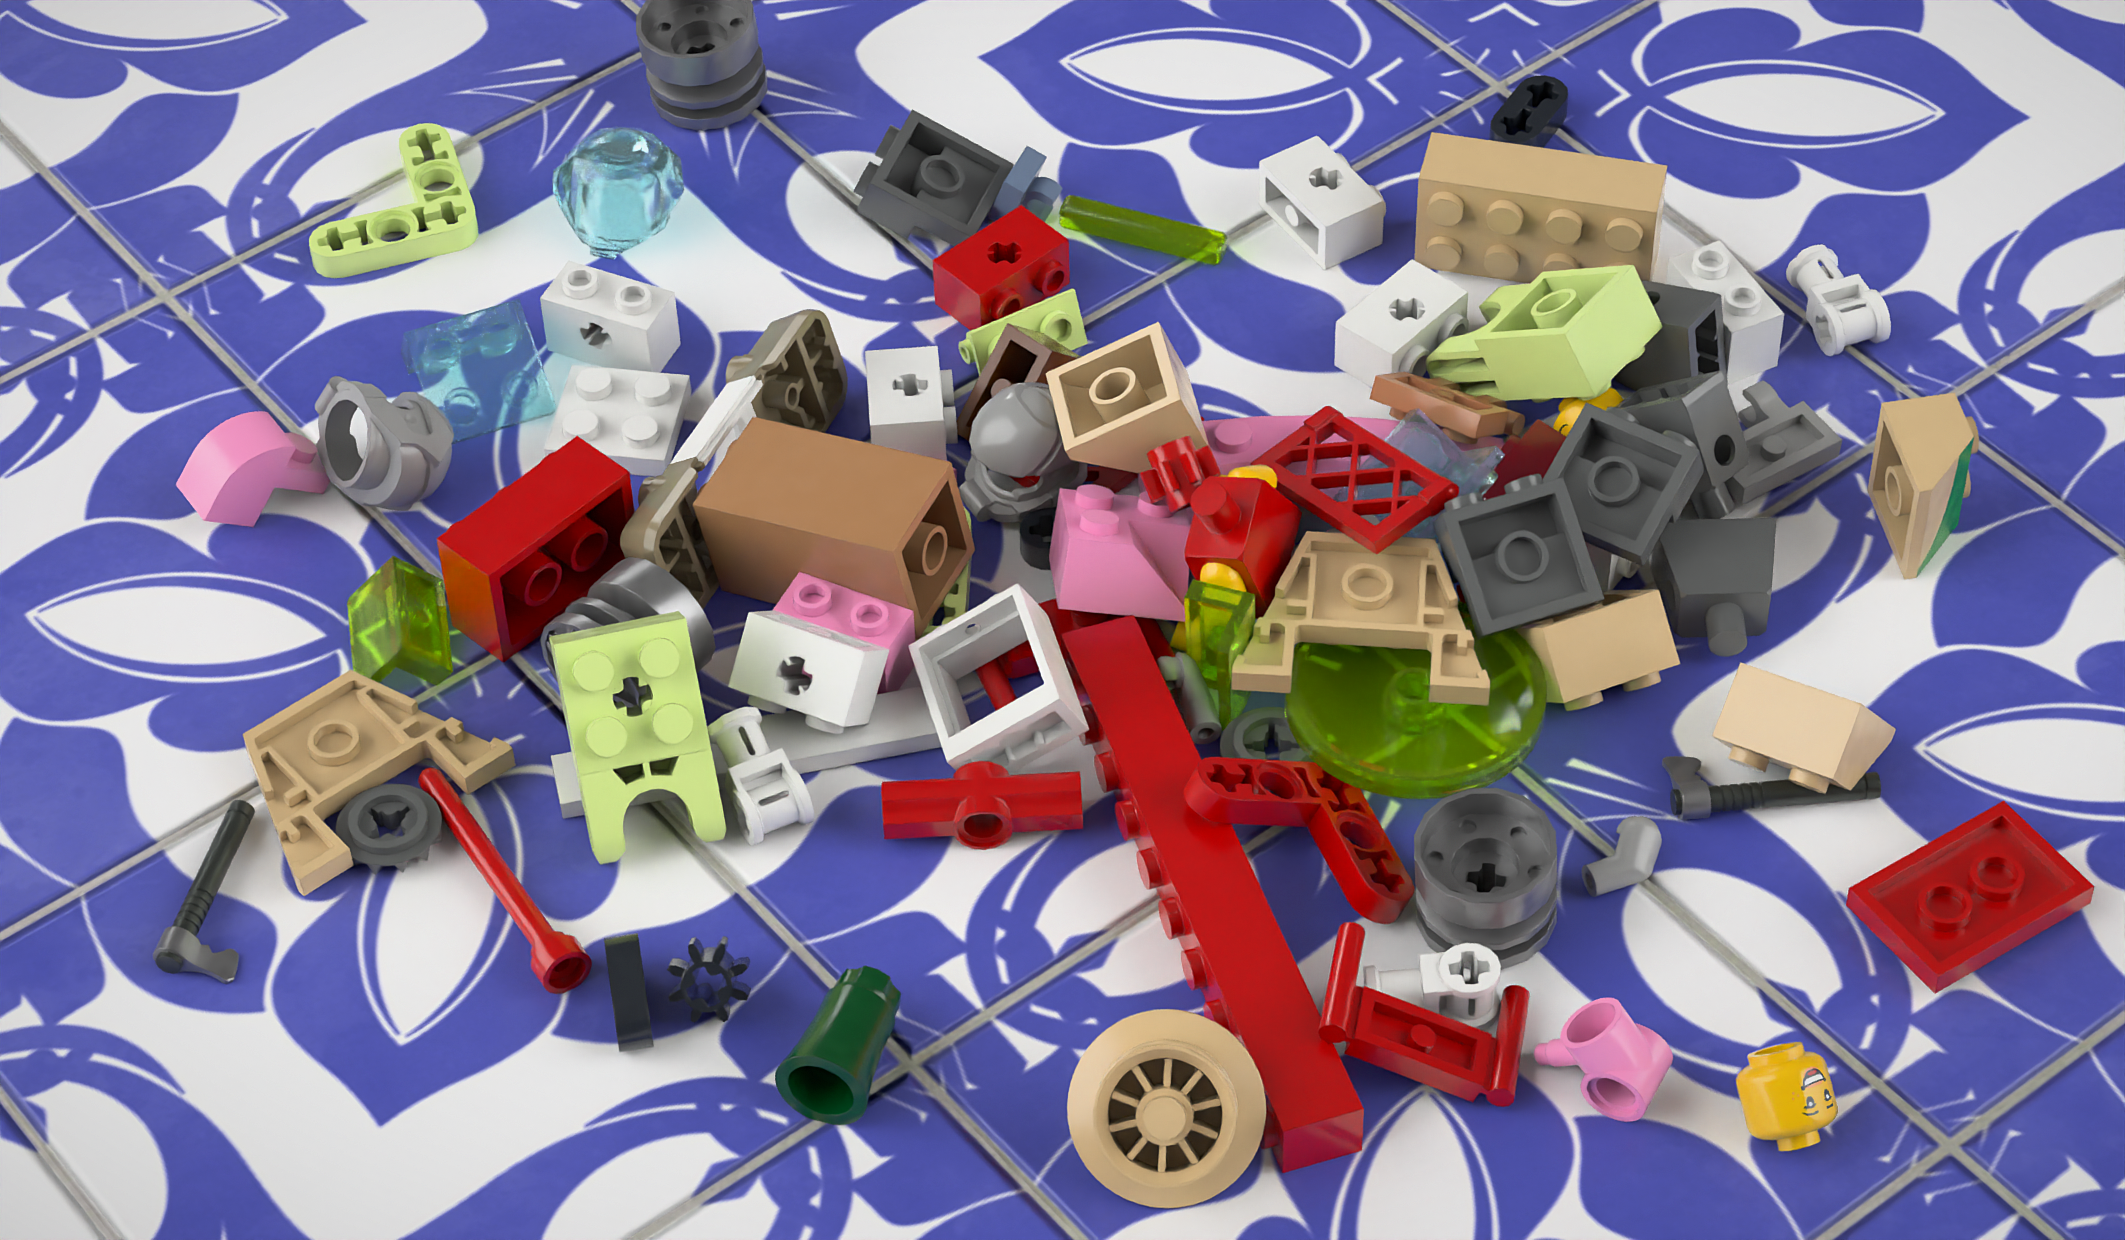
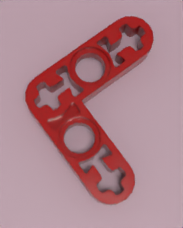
M1208 757L1198 763L1184 787L1183 794L1191 809L1201 817L1213 822L1307 827L1349 904L1361 916L1374 923H1394L1414 895L1415 888L1412 879L1358 784L1343 769L1322 762ZM1267 789L1273 791V792L1276 793L1278 796H1276V795L1270 793ZM1347 839H1350V840L1354 841V842H1355L1357 845H1359V846H1356V845L1352 844V843H1351L1349 840H1347Z

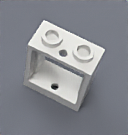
M1019 583L1001 593L993 595L984 603L949 623L937 627L928 635L908 645L946 761L956 771L971 762L989 761L1002 765L1011 774L1089 730L1049 617ZM971 624H976L973 627L967 628ZM1029 640L1044 684L971 725L956 680Z

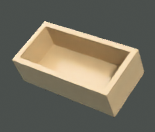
M1431 132L1418 178L1414 260L1429 269L1529 284L1542 272L1634 265L1641 281L1652 282L1659 251L1668 165Z

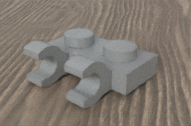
M1762 380L1743 390L1742 395L1752 405L1739 411L1738 414L1741 422L1748 428L1742 432L1750 453L1749 464L1724 483L1729 493L1743 505L1838 457L1842 439L1804 401L1789 408L1779 398L1773 387Z

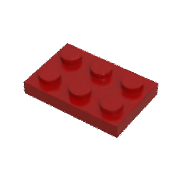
M2002 801L1851 886L1848 889L1846 906L1936 994L2091 904L2095 886L2005 801Z

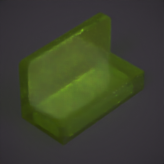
M392 556L347 601L353 671L380 683L397 667L438 686L453 672L443 579Z
M1193 579L1184 597L1187 655L1196 661L1208 688L1218 690L1219 720L1222 731H1224L1233 719L1242 714L1252 692L1231 690L1232 665L1238 654L1243 655L1253 637L1254 625L1256 623L1255 594Z

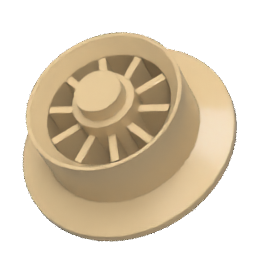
M1175 1009L1150 1010L1128 1016L1116 1022L1089 1045L1075 1068L1070 1083L1067 1102L1068 1124L1074 1146L1081 1160L1092 1175L1106 1188L1122 1198L1140 1205L1156 1208H1179L1194 1205L1216 1196L1233 1184L1253 1160L1263 1136L1266 1118L1265 1092L1254 1060L1241 1042L1227 1029L1204 1016L1188 1011Z

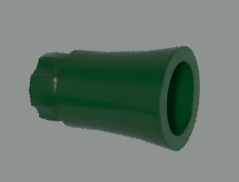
M863 966L858 969H846L834 987L826 993L810 1025L796 1046L778 1066L775 1073V1083L780 1095L794 1110L809 1119L831 1125L850 1124L859 1120L864 1115L873 1077L883 1049L895 1026V1015L901 1002V992L893 985L890 976L869 966Z

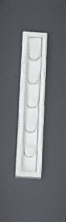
M922 686L877 694L869 724L844 727L842 734L825 732L805 724L807 714L796 710L786 711L784 714L775 713L762 716V721L759 724L770 750L774 751L783 748L791 767L795 768L799 774L942 747ZM710 744L718 787L723 789L725 788L724 784L728 766L718 745ZM572 752L551 755L563 819L585 815ZM651 789L637 795L629 803L628 807L679 796L665 789Z

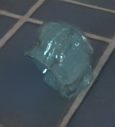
M620 126L599 129L565 155L562 164L553 170L552 190L571 228L580 241L589 246L590 254L614 260L618 254L645 242L649 237L665 229L670 219L671 211L678 204L684 192L681 158L653 133L638 128Z

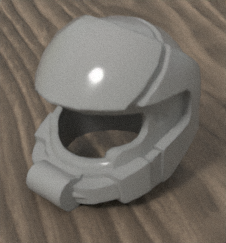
M340 376L332 377L315 403V410L319 414L318 428L320 437L316 447L329 480L361 506H376L390 510L408 511L414 503L432 495L444 481L451 462V443L454 438V432L444 412L432 401L416 392H402L390 403L386 400L387 396L372 384L348 381ZM358 407L365 416L368 428L364 460L358 454L355 437L350 434L351 420Z
M1035 382L1011 385L999 391L981 408L972 423L969 439L972 448L970 451L971 459L965 470L966 480L959 487L962 501L978 521L984 522L992 518L999 522L1021 523L1024 517L1033 511L1057 507L1060 488L1076 490L1078 486L1082 485L1088 477V463L1070 460L1065 452L1049 385ZM990 469L1018 478L1035 475L1036 477L1040 476V479L1032 487L1016 488L1009 492L996 486L990 479L987 471Z

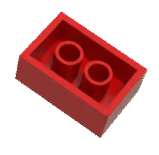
M576 436L557 451L548 454L538 465L512 484L500 489L493 498L463 520L452 524L445 533L436 539L452 626L504 663L543 633L544 627L555 617L564 614L566 608L572 602L582 597H587L590 587L613 566L625 559L620 545V537L625 525L635 513L630 472Z

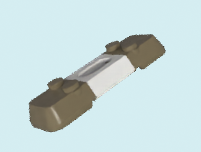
M806 309L772 321L749 354L732 357L727 365L726 386L663 474L645 478L639 488V507L625 525L620 537V545L625 559L628 557L646 559L665 569L687 588L702 609H704L720 584L693 507L698 493L695 483L698 479L697 472L703 471L732 428H734L736 439H738L752 417L822 433L826 432L844 404L847 394L848 377L834 333L825 313L820 310Z

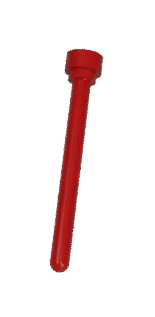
M433 767L424 769L418 778L420 788L436 801L443 821L531 944V969L546 991L553 994L565 993L579 986L587 978L592 967L591 958L580 942L572 935H565L563 932L553 930L443 773Z

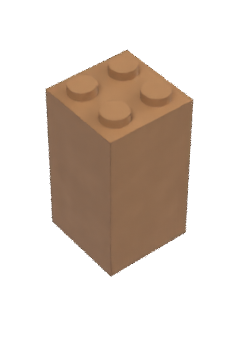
M752 417L738 439L729 445L725 458L710 480L700 487L693 503L695 515L722 591L777 604L798 573L802 572L914 611L915 639L918 640L975 551L951 462L757 417Z

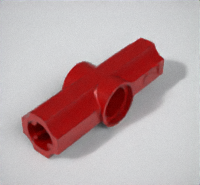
M976 761L960 767L953 774V778L887 781L881 784L884 839L955 836L956 840L964 846L972 849L986 850L1005 844L1012 837V833L1083 829L1080 771L1009 775V772L1002 765L989 761Z

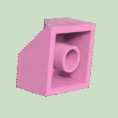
M1092 484L1078 486L1076 490L1060 488L1049 553L1058 609L1124 616L1134 615L1135 617L1185 622L1189 567L1185 561L1184 550L1191 527L1186 509L1170 513L1165 499L1152 504L1147 491L1142 492L1138 497L1114 494L1113 491L1106 487Z

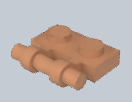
M1408 372L1376 375L1369 398L1390 406L1389 415L1398 420L1424 424L1425 420L1442 426L1441 434L1444 437L1466 444H1477L1478 438L1503 433L1510 436L1512 434L1519 436L1525 424V416L1507 409L1505 401L1490 395L1472 396L1460 391L1459 384L1441 377L1427 379Z

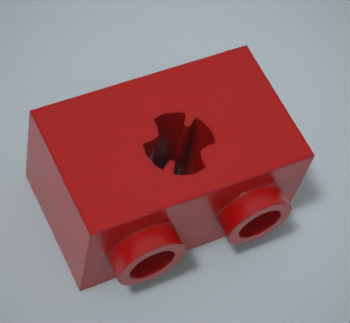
M1022 205L932 260L935 304L970 331L1041 302L1047 297L1057 294L1070 283L1069 239Z

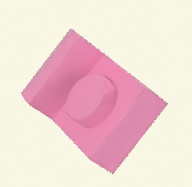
M254 411L232 417L211 430L193 451L176 486L204 521L254 527L275 487L324 494L330 480L317 454V447L312 441L297 433H284L268 412Z

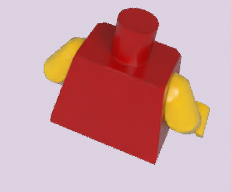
M1261 464L1244 466L1230 470L1227 475L1221 474L1219 477L1209 476L1193 492L1190 505L1194 515L1184 553L1185 561L1203 593L1205 604L1195 615L1187 612L1185 622L1178 621L1170 643L1171 647L1202 657L1209 639L1218 636L1236 618L1258 620L1259 617L1263 618L1275 597V587L1290 562L1302 516L1301 510L1275 489L1277 487V476L1270 467Z

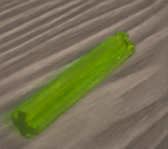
M1076 195L1066 196L1059 211V224L1064 229L1213 266L1221 263L1227 248V235L1223 231Z

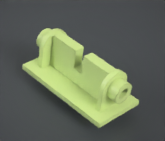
M1069 289L967 332L966 339L959 342L958 346L960 354L967 364L976 362L980 376L1007 323L1044 333L1071 351L1088 344L1076 292L1074 289Z

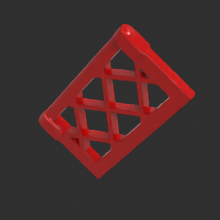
M1331 406L1323 407L1303 422V426L1250 463V465H1266L1273 469L1277 476L1276 490L1376 555L1429 516L1434 517L1445 509L1444 503L1457 498L1459 494V486L1456 483L1427 468L1348 419ZM1334 433L1347 440L1345 442L1321 444ZM1371 455L1389 467L1360 470L1361 456ZM1351 457L1350 471L1316 474L1317 460ZM1307 461L1306 475H1295L1285 467L1292 462ZM1413 481L1424 488L1418 495L1402 496L1403 482ZM1393 483L1392 497L1357 500L1358 486ZM1349 487L1347 501L1337 502L1318 490ZM1391 513L1377 525H1373L1361 517Z

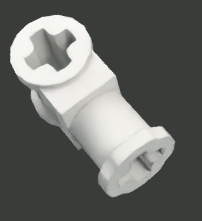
M1821 244L1803 249L1789 263L1786 270L1789 283L1793 287L1798 288L1799 291H1803L1808 298L1805 318L1813 328L1820 349L1826 355L1834 356L1840 354L1844 346L1868 339L1874 343L1886 341L1891 333V321L1888 308L1881 294L1877 290L1869 289L1859 274L1844 277L1837 267L1838 257L1832 249H1828L1825 245Z
M742 707L722 715L715 722L711 723L707 730L710 744L718 745L728 766L724 786L730 796L735 819L744 838L753 846L763 841V834L796 821L803 826L813 822L814 809L804 781L797 770L791 767L783 748L774 751L770 750L759 727L762 716L758 707Z
M1463 943L1453 946L1446 952L1419 954V968L1378 971L1374 965L1363 966L1364 986L1477 1029L1486 1030L1494 1024L1499 1016L1500 999L1495 988L1500 981L1501 965L1497 955L1483 945ZM1467 961L1470 962V978H1464V963ZM1469 999H1475V1013L1473 1015L1468 1013Z

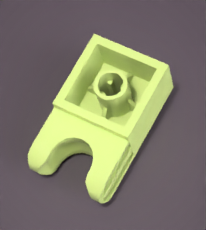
M1634 265L1542 272L1531 284L1498 287L1479 306L1487 324L1470 333L1445 339L1426 358V368L1430 378L1441 377L1459 384L1460 391L1472 396L1490 395L1504 401L1532 399L1535 403L1545 402L1553 398L1577 397V399L1585 401L1596 398L1606 392L1611 386L1612 378L1626 364L1636 360L1644 353V346L1663 326Z
M679 611L550 636L551 650L591 848L600 865L616 862L625 852L624 814L629 803L637 795L651 789H665L677 794L683 800L691 828L695 831L697 837L706 843L722 840L726 833V824L686 618ZM635 677V682L639 687L646 685V694L638 697V704L626 708L623 701L614 703L613 694L623 690V679Z

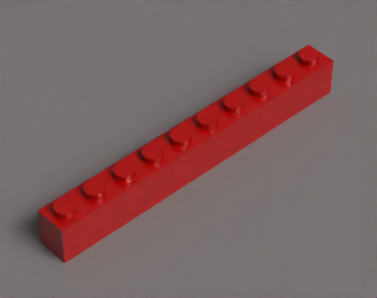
M1130 615L1061 633V653L1089 727L1088 731L1078 737L1083 746L1093 745L1096 755H1094V766L1100 787L1104 793L1113 791L1117 799L1115 813L1120 832L1125 841L1134 839L1139 849L1136 857L1142 882L1147 890L1156 888L1161 900H1159L1158 908L1165 934L1169 940L1178 938L1183 948V951H1181V963L1188 986L1192 991L1201 989L1206 1000L1203 1006L1204 1016L1227 1029L1241 1042L1254 1060L1260 1073L1266 1099V1118L1259 1146L1263 1150L1272 1148L1282 1173L1362 1151L1364 1108L1334 1044L1322 1040L1318 1034L1321 1021L1320 1013L1232 824L1213 822L1201 817L1191 809L1183 794L1184 787L1201 761V758L1135 616Z

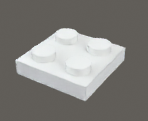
M571 365L545 445V457L578 436L627 469L631 475L653 477L662 475L671 463L691 396L690 376Z

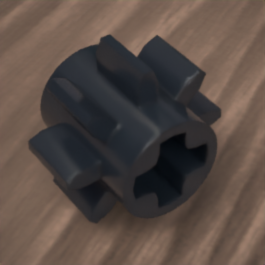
M723 936L719 940L717 947L703 948L702 943L696 937L691 938L688 945L690 961L672 958L667 970L672 975L682 978L681 983L671 990L668 999L670 1002H678L684 999L693 1008L690 1015L691 1021L694 1023L700 1018L702 1012L716 1011L718 1018L725 1022L730 1015L729 998L747 1000L751 988L747 984L736 980L738 975L743 974L748 969L750 959L749 957H740L734 960L726 951L728 947L727 937ZM702 967H705L710 976L720 973L723 975L718 991H714L709 983L696 984L695 981Z

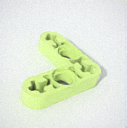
M432 123L417 124L405 130L399 138L402 166L415 203L329 222L319 226L312 232L309 237V247L313 267L317 273L334 279L345 278L457 252L468 248L476 241L479 233L475 206L450 135L445 128ZM430 150L431 154L434 155V160L425 162L422 151ZM446 182L452 184L451 187L442 191L432 192L425 190L427 186L434 183ZM426 228V231L420 232V229ZM392 232H405L408 234L404 239L387 242L380 239ZM368 241L369 243L367 245H362V242Z

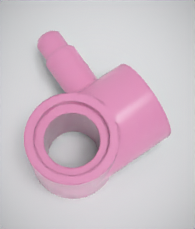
M1600 998L1584 1005L1567 1020L1562 1028L1560 1039H1552L1548 1043H1540L1534 1050V1058L1542 1066L1552 1065L1554 1067L1579 1065L1585 1074L1580 1088L1586 1101L1601 1114L1624 1122L1636 1121L1643 1117L1673 1061V1054L1667 1042L1653 1030L1634 1023L1620 1002L1614 998Z

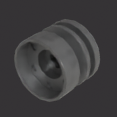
M750 0L645 1L636 16V35L641 57L646 65V78L650 86L652 104L661 118L677 127L687 129H717L743 120L759 107L767 93V72L763 63L762 48L758 44V28L753 4Z
M628 557L618 562L590 587L587 597H582L572 602L566 608L564 614L555 617L544 627L540 640L544 659L557 682L550 636L679 611L687 621L696 673L711 661L716 646L713 629L702 607L687 588L665 569L646 559ZM628 677L623 679V690L613 694V702L623 701L626 708L636 706L638 704V697L646 694V685L639 687L635 682V677Z
M1472 788L1444 797L1424 814L1414 834L1417 926L1427 945L1436 953L1446 952L1453 946L1463 943L1483 945L1497 955L1501 970L1529 960L1548 943L1557 923V844L1555 829L1541 808L1525 796L1503 789ZM1465 962L1464 967L1470 969V962Z

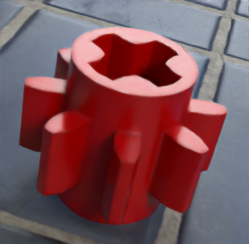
M1191 436L1173 440L1149 451L1146 455L1152 469L1140 473L1151 503L1153 504L1165 499L1170 513L1191 507V496L1202 485V482L1209 476H1221L1210 445L1196 450Z

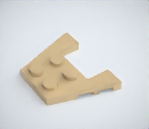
M1306 531L1275 587V597L1263 618L1259 617L1255 623L1250 643L1243 655L1238 654L1232 665L1231 690L1291 693L1294 646L1298 642L1388 647L1392 649H1423L1431 652L1429 702L1486 706L1489 704L1490 679L1486 669L1482 670L1474 651V638L1471 630H1466L1458 610V597L1436 540L1430 538L1400 537L1376 555L1344 533Z
M352 670L347 671L243 733L247 754L295 884L303 896L354 866L350 848L323 820L342 810L356 795L367 789L382 785L425 758L432 759L467 795L516 766L513 748L508 743L496 737L491 742H487L464 731L463 722L453 717L446 721L440 720L419 710L417 700Z

